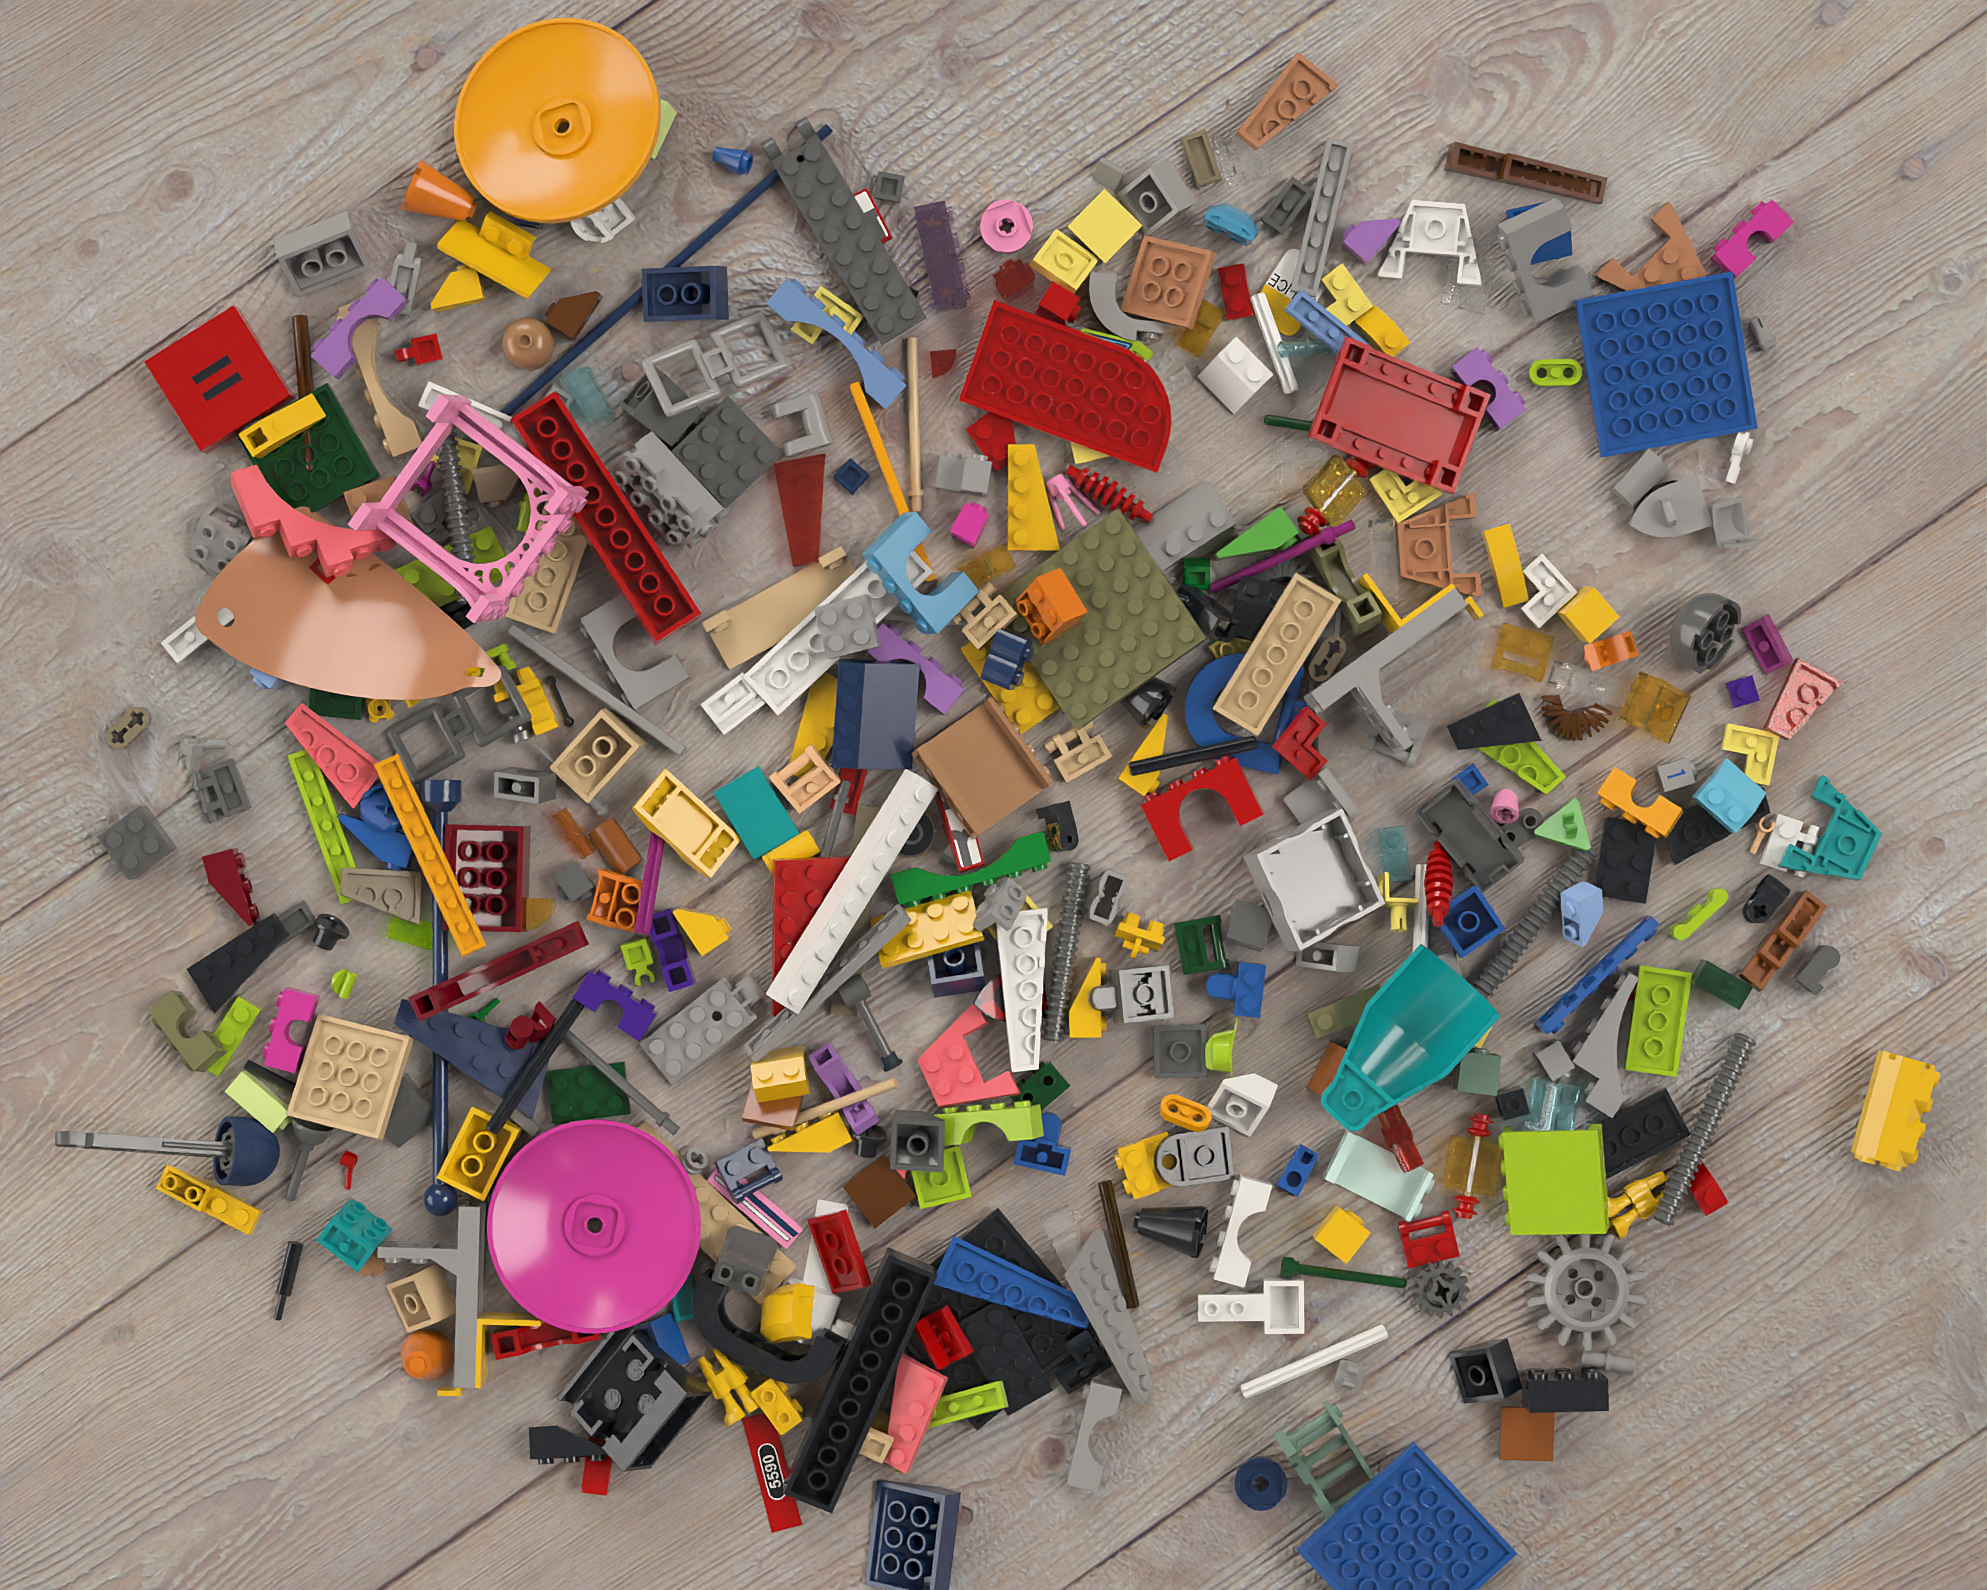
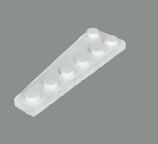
M1047 908L1019 911L1012 928L1008 931L996 923L1011 1072L1039 1069Z

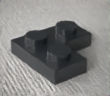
M1086 1329L1065 1343L1075 1360L1056 1371L1054 1375L1066 1392L1070 1394L1113 1365Z

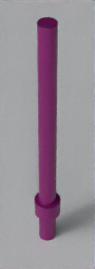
M1352 519L1336 527L1329 526L1312 538L1211 583V589L1214 593L1240 582L1241 576H1254L1324 543L1331 544L1337 541L1339 536L1355 530L1356 526Z

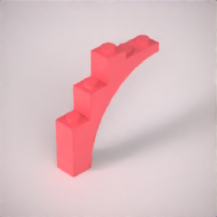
M257 465L231 472V486L253 538L259 536L269 537L276 531H279L290 558L294 556L304 557L315 550L326 577L333 575L338 577L348 573L349 570H352L354 558L357 560L364 559L371 553L377 551L386 552L398 545L396 541L382 530L355 531L354 529L334 527L313 520L296 511L269 486Z

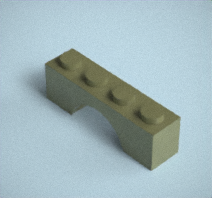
M1311 534V535L1308 536L1307 539L1312 538V537H1314V536H1316V535H1312V534ZM1339 537L1337 541L1331 544L1324 543L1309 550L1308 553L1333 595L1342 600L1339 607L1355 635L1357 636L1378 626L1382 612L1370 591H1366L1355 578Z

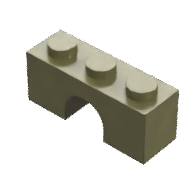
M169 991L148 1010L153 1017L151 1019L153 1024L159 1030H163L168 1036V1044L175 1051L180 1052L183 1056V1064L190 1071L205 1072L227 1053L213 1032L201 1030L196 1036L192 1038L189 1036L187 1023L197 1011L183 992Z

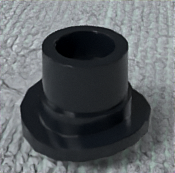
M320 914L314 921L317 931L312 940L318 947L331 951L338 940L347 939L350 933L347 926L339 918L330 914Z
M875 1124L859 1135L852 1128L850 1131V1135L855 1138L854 1153L863 1158L875 1157L878 1145L884 1143L887 1137L885 1130Z

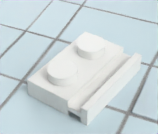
M743 672L701 704L724 735L766 704L763 698L744 679L743 676L745 674Z

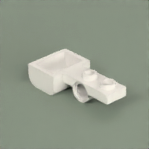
M1263 1278V1293L1227 1292L1225 1294H1198V1322L1263 1321L1264 1334H1304V1280L1300 1278Z

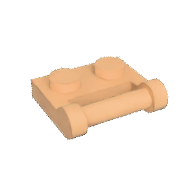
M812 744L805 748V753L780 772L775 771L770 775L772 782L799 814L841 782L839 776ZM811 760L816 764L815 767L790 786L785 782V780Z

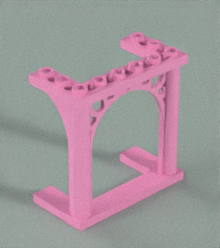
M440 394L425 415L432 422L436 423L382 500L380 502L362 503L348 525L355 531L382 530L441 576L468 601L471 610L466 617L473 623L493 621L498 618L502 619L510 608L508 603L513 597L517 598L524 590V581L528 576L532 577L540 568L541 564L538 563L544 554L547 556L554 549L556 537L559 533H565L572 522L569 519L575 512L579 513L587 503L585 497L589 492L581 486H572L474 410L470 406L472 401L464 395ZM455 426L511 468L519 476L529 495L531 517L525 537L512 553L492 563L475 564L453 556L395 511ZM538 487L541 493L545 491L548 494L537 497L535 490ZM549 501L544 509L551 513L550 515H542L538 512L540 503ZM539 520L548 521L547 524H543L540 527L542 528L541 531L536 528ZM525 543H528L530 546L527 551L523 548ZM511 561L514 563L515 568L511 567L509 575L506 565ZM493 568L499 569L502 573L503 581L500 587H495L491 583L490 573ZM479 569L483 571V582L479 580L481 577L475 575V572Z

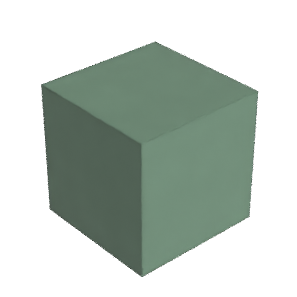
M1472 1048L1455 1066L1453 1089L1457 1092L1497 1096L1501 1056L1490 1053L1488 1049Z

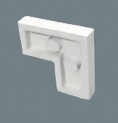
M1540 554L1523 570L1524 576L1539 592L1520 610L1538 629L1578 592L1543 554Z

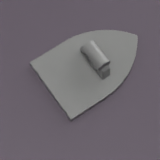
M1697 475L1668 484L1652 492L1638 506L1629 526L1643 534L1659 538L1678 537L1713 526Z

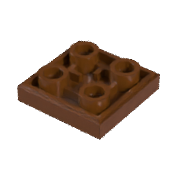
M885 1154L843 1186L844 1190L874 1228H877L917 1197L897 1170L890 1169V1160Z

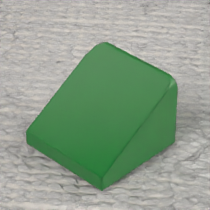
M1184 558L1183 585L1189 584L1196 586L1200 590H1210V559Z

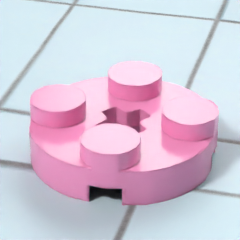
M1008 199L992 203L986 209L980 223V231L984 242L993 251L1005 254L1017 252L1025 247L1031 239L1033 221L1029 211L1023 205ZM1003 220H1007L1008 223L1013 222L1014 227L1011 228V233L1006 234L1005 231H1000L999 227L1002 226Z

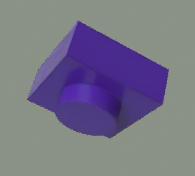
M1752 675L1725 683L1733 708L1760 701Z

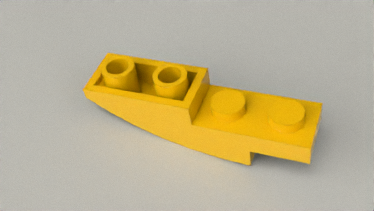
M166 1165L156 1187L157 1190L199 1212H205L247 1235L253 1234L263 1213V1210L247 1203L244 1198L171 1165Z

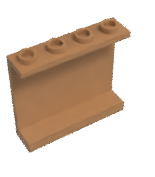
M992 696L912 753V756L932 784L939 788L938 792L972 840L1053 783L1050 779L1052 776L1048 768L1043 764L1040 765L1035 758L1036 753L1029 743L1025 744L1020 737L1021 732L1017 725L1007 719L1004 707L998 700L994 701Z

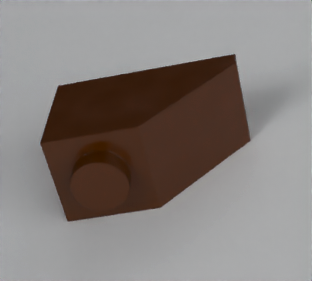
M593 291L561 298L557 304L553 302L549 306L545 314L548 317L546 323L573 341H576L603 296L599 292Z

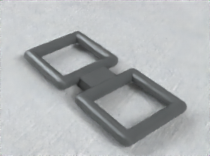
M504 665L498 666L501 670L500 679L519 715L486 734L483 733L465 699L466 696L482 687H469L453 692L452 697L458 709L445 716L440 704L432 703L387 729L386 734L395 752L399 754L413 784H419V780H426L465 757V752L459 740L472 733L477 745L485 747L531 720V713ZM434 716L453 753L418 772L399 734Z

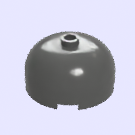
M1716 593L1700 594L1687 601L1677 613L1670 630V647L1675 658L1682 665L1699 674L1705 669L1712 671L1725 658L1735 641L1730 638L1735 624L1738 625L1741 622L1740 606L1736 602ZM1713 640L1723 645L1719 651L1718 646L1712 643Z

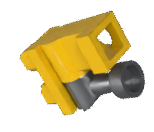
M530 666L516 671L521 685L516 687L531 713V722L535 735L561 727L543 687L541 678H536ZM500 679L494 684L496 694L493 696L501 714L506 716L508 720H511L519 714ZM524 725L515 729V733L511 734L513 744L533 737L531 729L524 728Z

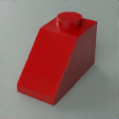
M1702 1162L1701 1166H1697L1698 1172L1694 1173L1695 1179L1690 1181L1692 1185L1691 1188H1687V1191L1700 1213L1708 1216L1729 1202L1715 1178Z

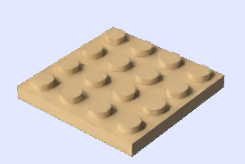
M318 1014L286 1115L383 1141L414 1039L409 1036Z

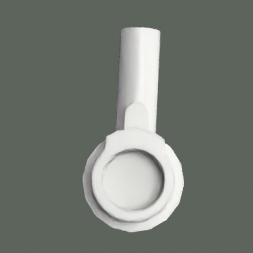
M1746 431L1745 434L1738 433L1731 452V465L1725 481L1736 483L1741 469L1739 466L1744 453H1750L1754 439L1750 438V432Z

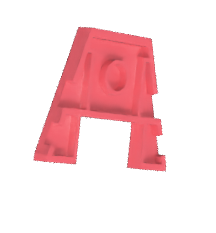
M973 1004L917 1059L933 1096L941 1108L973 1103V1101L991 1100L1002 1096L1021 1094L1010 1071L985 1083L965 1039V1036L988 1025L984 1013Z

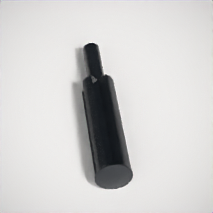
M288 1241L276 1291L279 1298L274 1319L277 1321L282 1319L286 1299L292 1293L304 1245L298 1241Z

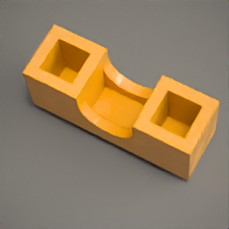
M1614 767L1597 793L1598 797L1601 798L1600 803L1612 811L1616 807L1624 812L1622 817L1634 825L1640 822L1646 826L1644 831L1657 839L1662 836L1666 839L1683 814L1682 808L1661 795L1649 807L1643 808L1635 805L1632 801V794L1638 786L1637 780Z

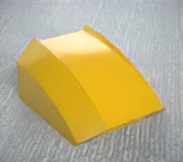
M802 1283L789 1284L776 1288L763 1299L760 1332L770 1343L812 1339V1307L815 1286Z

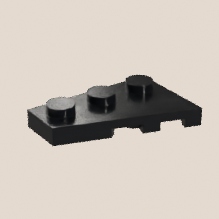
M1519 692L1447 725L1457 750L1542 741Z

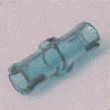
M1301 337L1295 341H1279L1277 349H1288L1277 351L1280 358L1300 356L1304 359L1309 358L1311 355H1329L1332 349L1329 347L1323 348L1322 346L1325 344L1321 340L1309 339L1308 337Z

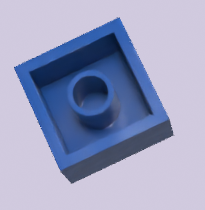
M1471 884L1451 898L1449 914L1444 917L1443 926L1438 927L1459 958L1465 957L1506 929L1475 884Z

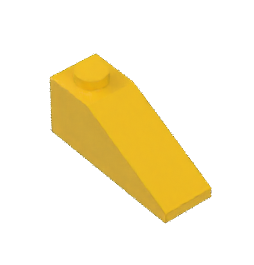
M1162 713L1129 763L1163 754L1168 719L1166 714ZM1128 763L1118 779L1142 796H1145L1147 792L1149 794L1153 793L1160 784V781L1157 780L1160 770L1132 776Z

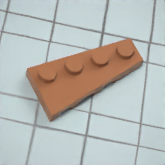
M1297 52L1235 135L1256 151L1333 91L1338 84Z

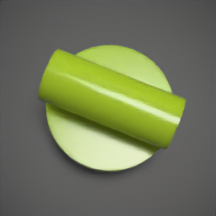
M341 969L336 972L331 979L332 991L339 994L338 996L348 999L358 974L348 969Z

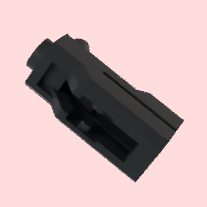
M1185 584L1177 590L1176 593L1207 637L1226 643L1233 640L1241 626V622L1237 617L1194 585ZM1222 620L1229 622L1226 630L1218 625Z

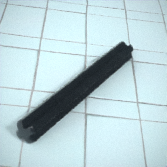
M1248 736L1130 762L1129 771L1132 776L1243 753L1256 750L1258 743L1255 736Z

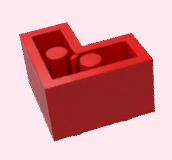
M1053 281L1041 299L1035 314L1063 325H1067L1068 322L1073 324L1081 312V306H1079L1080 298Z

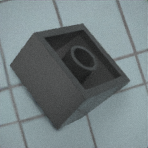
M408 1074L401 1079L384 1135L397 1148L401 1147L432 1122V1104Z

